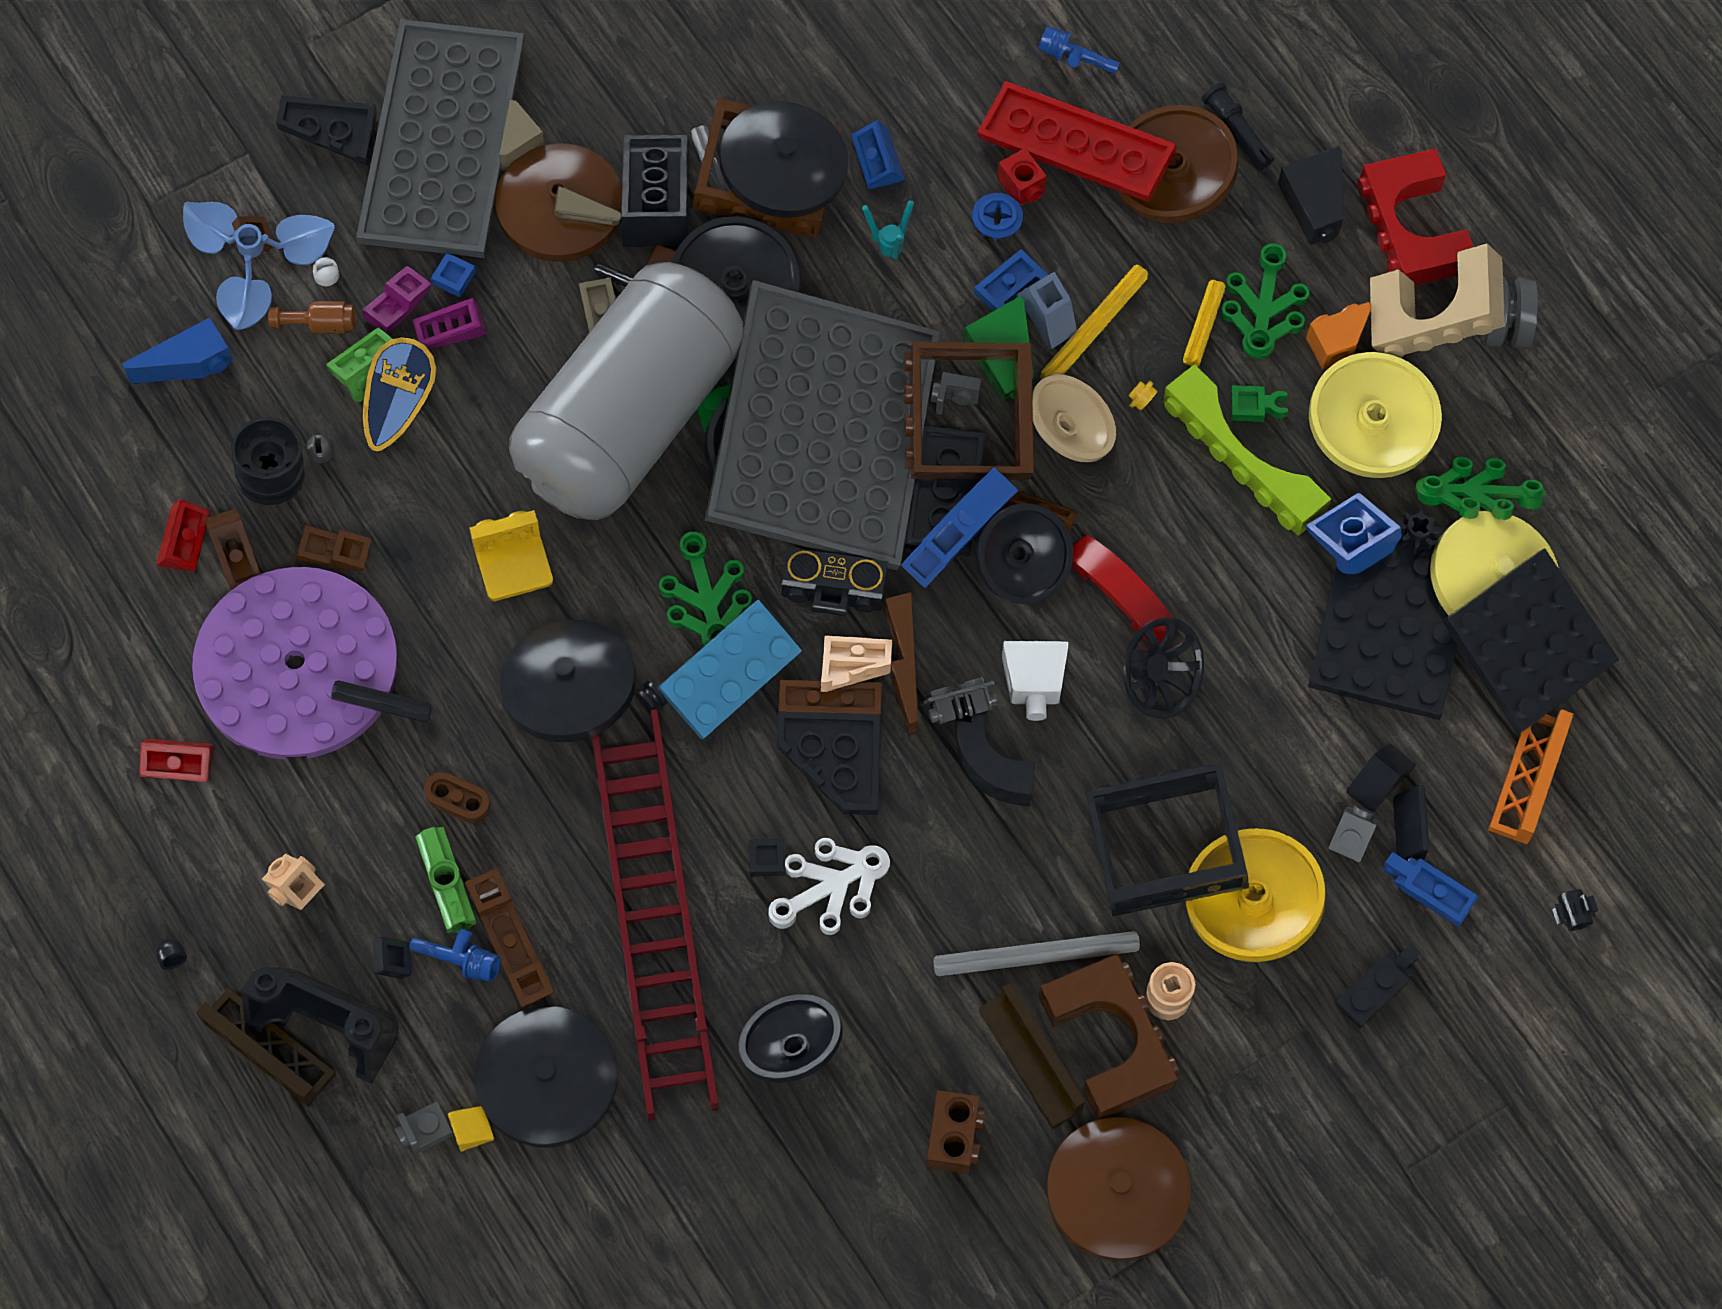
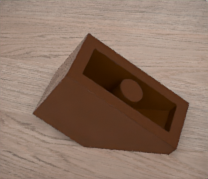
M236 508L204 519L230 590L261 574Z

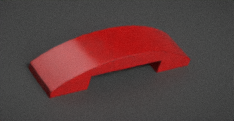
M1085 535L1073 545L1072 568L1084 580L1089 578L1132 620L1131 627L1136 632L1147 622L1156 618H1173L1143 580L1108 548L1088 535ZM1166 625L1152 629L1158 644L1162 642L1165 636Z

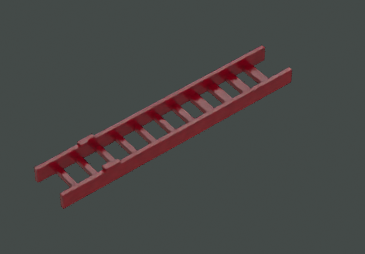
M657 709L651 710L654 742L601 749L599 734L592 737L648 1121L655 1120L651 1090L707 1081L711 1111L719 1110ZM654 757L658 759L660 773L605 781L603 765ZM662 789L665 805L610 813L609 796ZM667 821L669 837L615 845L613 828ZM672 853L675 871L620 879L617 861ZM677 883L680 904L625 912L622 891ZM682 915L685 937L634 945L629 944L626 923ZM687 948L690 970L634 978L631 956ZM692 981L695 1003L639 1012L636 989ZM697 1014L695 1021L700 1037L644 1045L646 1035L645 1028L641 1026V1022ZM702 1048L705 1071L649 1079L646 1056Z

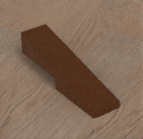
M910 592L886 598L885 615L899 657L898 661L891 662L890 676L908 735L917 734L918 712L912 594Z

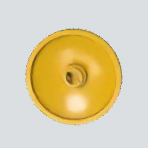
M1268 829L1238 830L1248 873L1249 888L1186 901L1190 922L1199 937L1208 946L1229 958L1247 962H1264L1281 958L1301 947L1313 935L1320 924L1326 900L1325 883L1321 869L1306 847L1290 836ZM1226 835L1213 841L1198 855L1189 873L1233 864Z

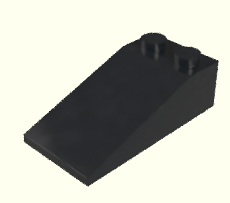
M624 135L621 213L623 247L657 245L674 247L680 246L687 237V135Z

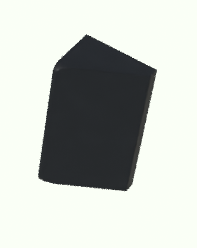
M1417 785L1397 794L1393 799L1397 855L1406 861L1410 857L1416 860L1420 858L1423 860L1430 849L1425 787Z

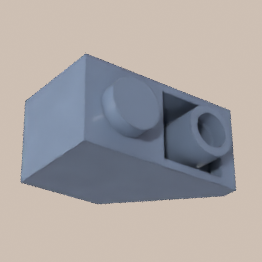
M1055 272L1016 294L1017 297L1021 296L1023 298L1025 310L1049 350L1072 337L1077 331L1071 299Z

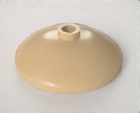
M1057 374L1043 378L1033 388V424L1041 438L1054 451L1075 461L1094 462L1103 458L1112 449L1116 439V426L1113 416L1104 400L1090 386L1074 377Z

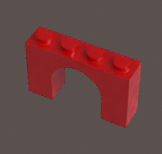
M1436 148L1363 165L1360 178L1357 179L1359 195L1365 197L1368 205V219L1371 224H1375L1378 231V246L1381 251H1385L1388 258V273L1400 270L1414 282V286L1458 276L1457 252L1474 247L1467 229L1436 237H1422L1407 231L1399 223L1395 215L1394 208L1402 201L1441 191L1446 173Z

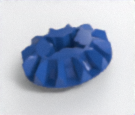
M991 193L985 195L974 205L972 211L974 228L981 232L982 237L987 235L992 237L994 241L1003 237L1009 239L1013 233L1019 231L1023 222L1022 208L1013 197L1007 194ZM997 208H1000L1001 218L1003 219H1001L998 225H995L992 217H994Z

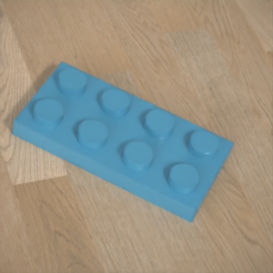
M756 600L657 688L700 739H704L802 650L759 600Z

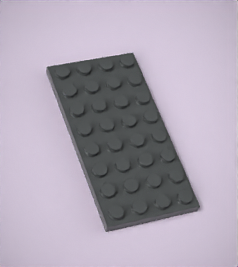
M400 19L356 235L358 244L485 258L495 206L496 189L502 168L499 154L509 101L515 98L525 43L524 33Z

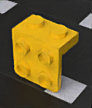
M535 510L529 512L516 511L506 518L495 521L487 519L477 523L476 526L469 527L486 592L491 601L506 599L552 585L553 577L540 537Z

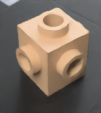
M287 854L276 859L269 866L268 873L262 878L270 888L267 892L268 895L281 906L287 903L299 910H302L325 885L314 874L316 869L308 860L302 856L296 859Z

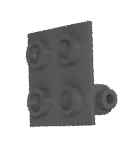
M981 677L959 685L960 690L952 692L950 686L933 690L931 693L926 694L927 700L921 702L920 707L933 704L934 709L928 710L929 717L932 723L938 722L939 725L956 719L951 700H953L958 718H963L959 701L961 697L963 698L968 716H973L969 695L975 714L991 711L993 706L998 705L995 692L989 693L988 687L995 683L994 681L984 683V679Z

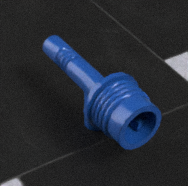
M1046 27L1038 46L1039 50L1057 58V61H1060L1063 53L1069 55L1067 63L1073 68L1077 67L1080 61H1084L1112 74L1116 73L1119 62L1069 42L1070 31L1067 33L1058 28Z
M459 929L452 949L415 937L410 943V951L462 966V976L465 979L472 978L478 981L493 982L501 966V957L499 955L480 949L478 945H472L467 951L472 932Z

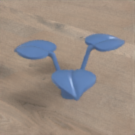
M185 202L183 207L184 227L190 242L196 249L204 253L216 254L223 249L225 242L228 244L236 242L238 251L244 256L246 278L234 276L226 279L219 286L216 294L217 306L221 314L236 330L247 329L257 324L264 318L271 306L272 294L268 283L263 280H252L251 259L261 254L264 243L276 249L284 248L286 259L293 264L301 266L310 265L325 254L335 230L334 224L324 218L311 215H294L285 218L277 225L276 235L280 242H276L268 238L267 234L261 235L260 230L252 224L242 225L234 232L232 222L237 218V214L226 204L220 202Z

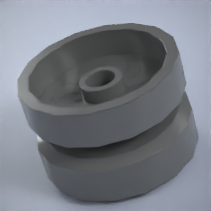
M1503 277L1505 327L1495 329L1489 334L1479 335L1481 346L1501 347L1507 338L1511 348L1530 349L1535 336L1538 312V292L1535 278H1515L1511 286H1509L1506 277Z

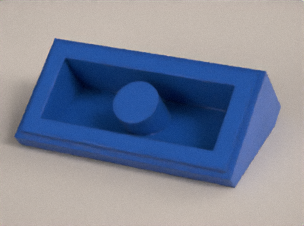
M876 120L851 134L869 189L898 183L905 179L889 130L885 125Z

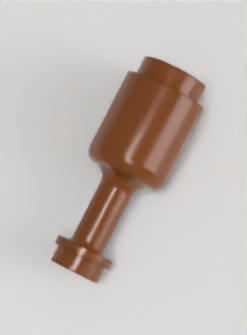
M314 301L310 303L307 311H282L280 306L270 308L268 322L270 328L281 329L282 324H306L313 334H347L348 331L356 329L357 314L355 305L347 304L346 301Z

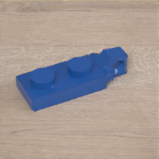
M1392 852L1382 867V870L1396 879L1394 884L1400 890L1457 927L1461 925L1478 899L1475 893L1421 858L1416 860L1410 857L1406 861Z

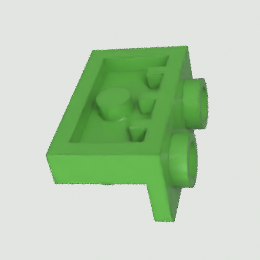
M379 327L326 364L330 373L348 388L352 398L357 403L364 400L367 376L372 358L382 345L389 340H393Z

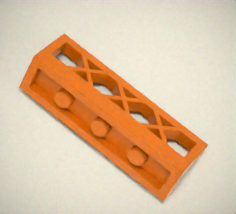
M1561 709L1556 718L1546 714L1537 722L1552 727L1549 737L1542 740H1536L1531 731V726L1521 732L1488 831L1528 844L1534 834L1574 715L1573 713ZM1528 738L1530 745L1525 746L1526 740ZM1546 744L1543 752L1540 747ZM1534 749L1540 764L1538 767L1527 771L1520 758L1522 754ZM1518 768L1521 774L1515 776L1516 770ZM1536 774L1533 782L1530 776ZM1524 779L1530 794L1527 797L1516 800L1510 787L1513 783ZM1508 797L1510 804L1505 805L1506 799ZM1526 804L1523 812L1520 806ZM1512 809L1515 810L1520 820L1517 830L1499 824L1502 813Z

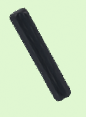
M340 680L334 682L331 690V698L333 700L421 722H427L431 714V704L429 702Z

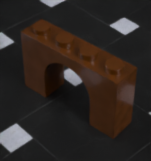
M1118 954L1046 983L1040 987L1039 999L1053 1027L1088 1012L1104 1011L1121 1018L1133 1034L1135 1050L1125 1063L1085 1080L1083 1091L1097 1120L1112 1116L1174 1089L1178 1081L1177 1076L1180 1075L1176 1061L1172 1056L1167 1057L1162 1047L1164 1038L1159 1027L1156 1024L1152 1025L1146 1014L1149 1013V1007L1142 993L1137 994L1131 983L1134 982V977L1129 965L1126 962L1121 963Z

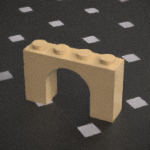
M1488 244L1457 252L1458 289L1455 298L1441 314L1426 320L1416 319L1414 282L1400 270H1395L1370 278L1372 347L1379 353L1402 358L1405 354L1416 351H1428L1434 346L1445 343H1457L1463 338L1477 334H1489L1495 329L1505 327L1502 256Z

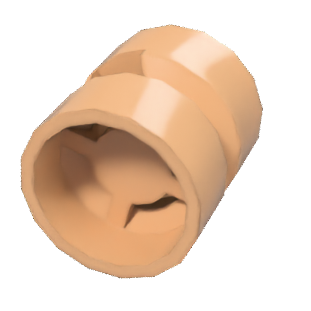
M1169 962L1157 967L1150 977L1145 994V1000L1150 1012L1159 1019L1173 1020L1182 1016L1188 1009L1194 994V976L1188 968L1179 963Z

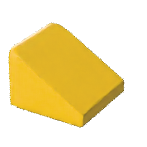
M481 1106L448 1113L461 1152L495 1140L487 1116Z

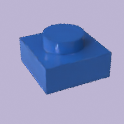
M446 253L432 275L431 282L432 285L461 297L475 275L476 269L474 265Z

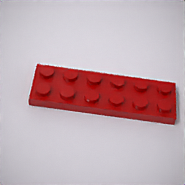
M1008 81L1004 82L977 131L979 139L1016 153L1026 148L1035 160L1146 202L1151 200L1177 151L1175 143Z

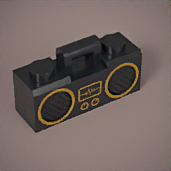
M788 547L782 579V597H786L796 603L813 601L812 612L846 616L847 606L866 613L873 610L881 611L888 561Z

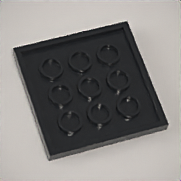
M1545 548L1537 551L1442 620L1516 733L1526 730L1619 660Z

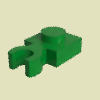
M1232 385L1231 421L1263 422L1265 413H1269L1277 419L1287 416L1288 408H1280L1275 404L1276 402H1286L1287 392L1275 391L1271 395H1265V387Z

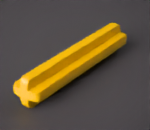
M1211 280L1208 283L1184 354L1183 362L1186 365L1193 366L1195 364L1197 367L1200 365L1225 291V284L1223 282Z

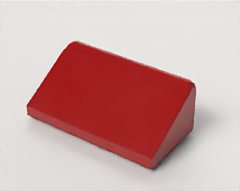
M181 499L171 506L156 565L178 570L195 571L207 527L204 519L209 518L210 510Z
M145 739L141 742L139 776L208 782L214 744Z

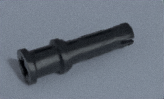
M1223 82L1218 83L1207 90L1201 98L1202 102L1205 105H1209L1217 117L1226 124L1232 135L1254 163L1258 171L1263 170V164L1265 168L1270 166L1275 158L1269 153L1242 116V106L1239 103H1235L1227 93L1226 84Z

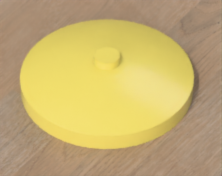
M1366 352L1341 359L1322 375L1311 397L1309 422L1318 446L1336 465L1356 475L1370 478H1387L1408 472L1427 457L1438 438L1442 422V412L1437 392L1429 379L1417 367L1394 355Z
M1479 511V515L1476 518H1460L1440 536L1432 553L1430 573L1437 599L1446 613L1450 615L1541 549L1545 548L1557 567L1558 564L1546 540L1528 523L1513 515L1508 520H1499L1489 511Z

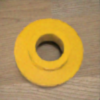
M1140 381L1128 395L1132 399L1129 406L1131 408L1135 406L1142 411L1158 392L1152 387L1154 383L1149 381L1145 385Z

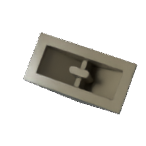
M510 100L499 154L502 171H505L514 160L528 151L544 146L542 130L516 100Z

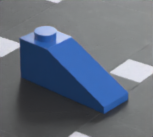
M209 317L122 363L128 380L132 384L205 378L210 374L222 372L229 364L233 363L227 344Z

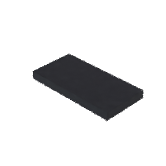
M924 425L922 465L982 466L986 433ZM915 479L907 523L905 548L916 549L933 528L980 482V479ZM972 540L957 555L970 556Z

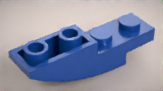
M994 467L933 528L901 566L924 588H927L957 554L977 536L990 518L999 512L1019 490Z

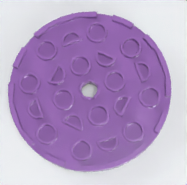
M282 568L265 572L241 583L225 595L211 610L199 631L195 643L192 664L193 680L197 695L208 718L226 738L236 745H241L257 752L258 755L284 760H286V757L307 756V758H313L338 750L362 735L380 716V711L333 700L331 698V690L334 682L340 680L392 693L398 671L397 645L392 627L382 607L360 585L342 575L319 568ZM290 655L305 658L304 664L298 669H291L286 666Z

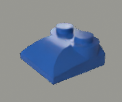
M1360 493L1355 494L1306 525L1307 531L1335 558L1337 568L1346 574L1360 573L1394 551L1396 544L1402 537L1401 527Z

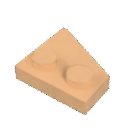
M825 636L821 692H827L889 674L891 669L892 640Z

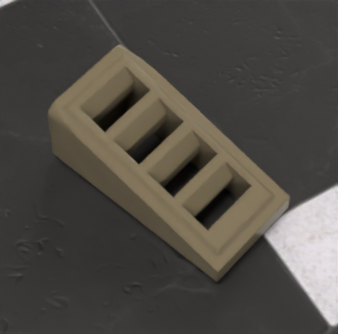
M559 187L557 190L554 211L556 218L612 226L619 224L621 220L620 212L566 188Z

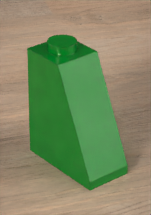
M1020 296L965 327L961 335L964 341L972 343H1029L1023 298ZM977 360L1000 400L1003 401L1011 397L1014 401V361Z

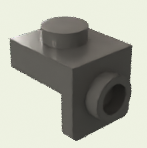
M1355 805L1353 809L1346 807L1328 849L1360 862L1378 822L1377 819L1372 818L1374 813L1358 805Z

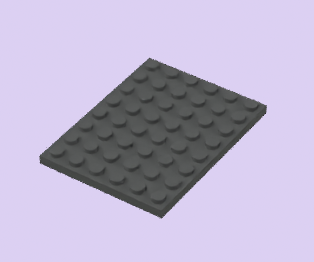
M753 280L750 285L745 310L743 338L736 357L705 521L827 553L888 561L887 568L897 570L901 565L915 479H911V469H905V450L910 449V436H905L904 421L905 417H910V404H904V385L909 384V372H904L903 366L904 352H909L912 342H938L940 331ZM921 359L922 435L935 360Z

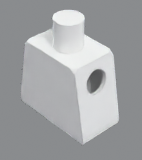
M1004 641L1002 661L1010 701L1013 704H1026L1027 719L1033 721L1044 720L1047 717L1046 704L1059 703L1068 642Z

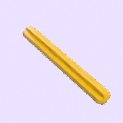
M1140 265L1132 267L1041 371V379L1050 375H1064L1147 280L1148 272Z

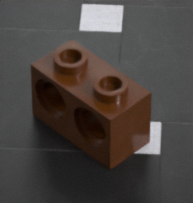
M937 1090L926 1168L968 1174L970 1163L977 1164L980 1143L973 1142L975 1129L982 1130L985 1108H978L980 1096ZM954 1109H962L967 1113L968 1119L963 1122H955L950 1118L949 1113ZM950 1143H956L962 1147L964 1152L958 1157H951L945 1152L944 1147Z

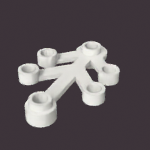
M821 838L815 845V855L819 860L829 861L834 859L851 864L852 866L839 871L805 862V859L799 854L788 856L785 861V871L789 876L794 878L803 876L823 882L790 900L787 898L774 900L769 906V920L771 924L780 929L788 928L794 924L797 912L831 894L827 911L820 917V929L827 935L837 933L840 929V913L848 884L861 878L858 894L850 901V912L856 918L866 917L871 909L870 897L876 879L882 878L889 870V855L878 846H867L858 852L836 846L830 838ZM823 845H828L832 851L828 854H823L819 851V848ZM870 857H875L879 860V863L876 866H870L866 860ZM797 861L802 867L799 870H792L789 867L790 863ZM857 902H863L867 908L864 911H857L854 905ZM780 906H785L789 909V912L782 916L777 914L776 909ZM832 918L837 924L832 928H828L824 925V921Z

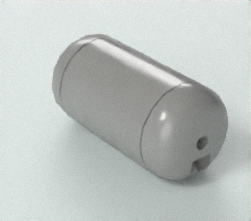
M672 262L654 263L640 270L517 423L510 436L509 451L512 463L516 471L532 481L531 486L534 493L559 511L580 519H603L619 509L736 359L743 338V321L732 300L708 277L680 264Z

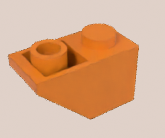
M1369 302L1359 306L1358 304H1351L1337 314L1331 316L1327 314L1321 315L1310 323L1306 339L1322 370L1330 368L1343 358L1354 355L1372 308Z

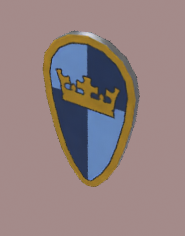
M401 337L389 340L377 350L372 358L364 396L363 425L368 446L374 451L384 450L405 433L426 402L435 383L437 368L434 357L425 345L415 339Z

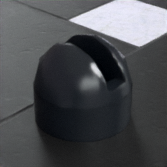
M164 940L156 949L157 960L162 969L177 968L187 960L184 947L177 940Z

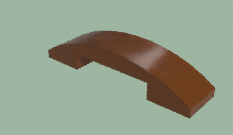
M498 868L466 881L465 884L496 955L501 957V966L521 1008L553 995V989L540 961L537 959Z

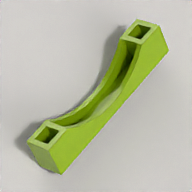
M1195 364L1166 386L1163 403L1169 414L1182 420L1186 424L1189 433L1195 439H1201L1209 447L1211 455L1217 461H1223L1231 469L1234 478L1239 483L1246 484L1254 492L1257 501L1262 506L1269 507L1277 515L1279 522L1284 528L1292 530L1299 536L1307 530L1306 525L1327 513L1331 498L1309 476L1293 474L1275 468L1258 459L1243 447L1223 418L1218 401L1217 386Z

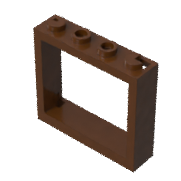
M718 98L692 209L705 212L707 215L751 218L770 226L774 230L794 233L799 237L803 235L817 239L824 208L801 217H775L750 208L732 192L707 187L721 128L727 129L736 116L753 107ZM835 126L841 134L842 127Z
M912 342L909 352H904L903 359L904 372H909V384L904 385V404H910V417H905L904 421L905 436H910V449L905 450V469H911V479H983L995 467L1008 480H1029L1034 473L1031 343ZM921 359L1014 361L1015 466L922 465Z

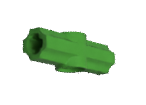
M444 827L425 829L415 836L447 933H458L459 929L468 930L476 924V919ZM448 874L454 877V880L448 885L437 883L438 879L443 875Z

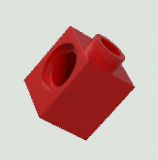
M1026 148L999 162L997 179L1020 206L1026 202L1032 203L1038 200L1045 192L1047 176ZM1019 178H1026V179H1028L1029 181H1020V180H1018V179H1019Z

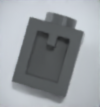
M943 372L941 383H934L931 402L937 403L936 414H943L945 399H950L960 405H968L970 403L978 405L981 379Z
M437 1101L406 1117L403 1112L396 1115L400 1126L394 1128L403 1148L410 1145L415 1155L454 1136Z

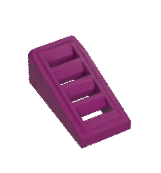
M473 298L413 319L418 342L425 345L428 349L487 334L481 308ZM466 316H471V323H467ZM453 319H458L460 327H454ZM440 322H445L447 331L444 333L441 331ZM428 325H432L435 335L430 338L426 327Z

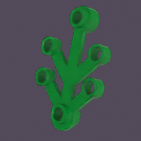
M1274 243L1267 244L1261 250L1259 263L1264 269L1259 299L1246 284V279L1241 273L1234 272L1229 274L1225 284L1226 290L1230 294L1238 295L1256 317L1255 327H1253L1241 313V306L1238 302L1228 300L1222 305V319L1229 323L1233 322L1244 336L1242 341L1244 352L1254 359H1264L1270 356L1274 350L1275 341L1288 333H1300L1305 323L1304 316L1300 312L1293 311L1286 316L1285 321L1268 329L1271 318L1292 305H1304L1310 293L1306 285L1298 283L1293 285L1288 293L1272 302L1277 271L1283 268L1286 260L1285 249ZM1267 259H1275L1277 263H1270ZM1238 281L1241 285L1233 286L1230 282ZM1301 292L1304 294V297H1296L1294 293ZM1226 309H1234L1236 313L1228 314ZM1297 320L1300 325L1294 326L1289 321ZM1260 342L1264 347H1256L1253 343Z
M1466 457L1455 458L1452 469L1439 477L1427 476L1418 480L1415 489L1418 499L1422 503L1435 506L1443 502L1467 519L1476 518L1479 515L1480 506L1491 512L1499 520H1508L1512 517L1514 504L1510 500H1494L1490 497L1517 498V503L1521 507L1538 509L1543 505L1545 496L1543 485L1537 480H1526L1521 486L1487 485L1494 479H1501L1504 476L1506 464L1497 458L1487 460L1485 470L1465 483L1453 484L1460 478L1469 477L1473 467V462ZM1457 496H1464L1465 498L1460 499Z
M688 532L680 540V552L686 560L690 561L698 593L680 584L677 578L671 575L660 579L659 591L665 598L676 597L704 612L707 623L687 614L686 609L680 605H674L667 611V621L670 626L674 628L685 627L701 636L704 647L712 640L713 636L719 634L752 604V595L747 590L741 589L736 591L732 596V605L720 620L717 608L733 583L742 580L744 576L743 564L738 560L728 561L724 566L723 575L712 590L703 559L707 551L706 539L698 532ZM696 546L699 548V551L690 553L688 548ZM737 568L740 572L736 575H731L728 573V570ZM667 583H672L675 585V588L673 590H665L663 586ZM740 597H744L748 599V602L744 605H740L736 602V600ZM674 613H681L683 618L673 620L671 616Z

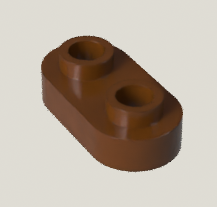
M445 772L435 773L425 782V797L432 807L469 823L480 822L489 814V797L482 788ZM441 789L449 791L445 797H438L436 794ZM471 803L479 804V808L475 811L467 809Z

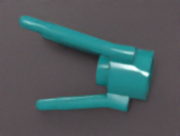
M912 200L908 201L898 227L887 225L881 230H878L868 206L864 205L862 207L872 232V240L878 242V249L884 256L897 259L902 252L906 227L914 205Z

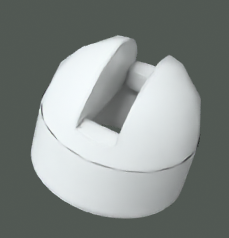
M328 257L320 258L313 265V276L319 285L331 286L338 281L340 273L334 260Z

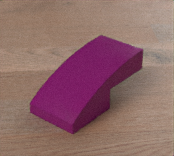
M406 266L385 283V292L363 309L362 318L374 327H379L388 335L420 303L430 290L431 283L409 266Z

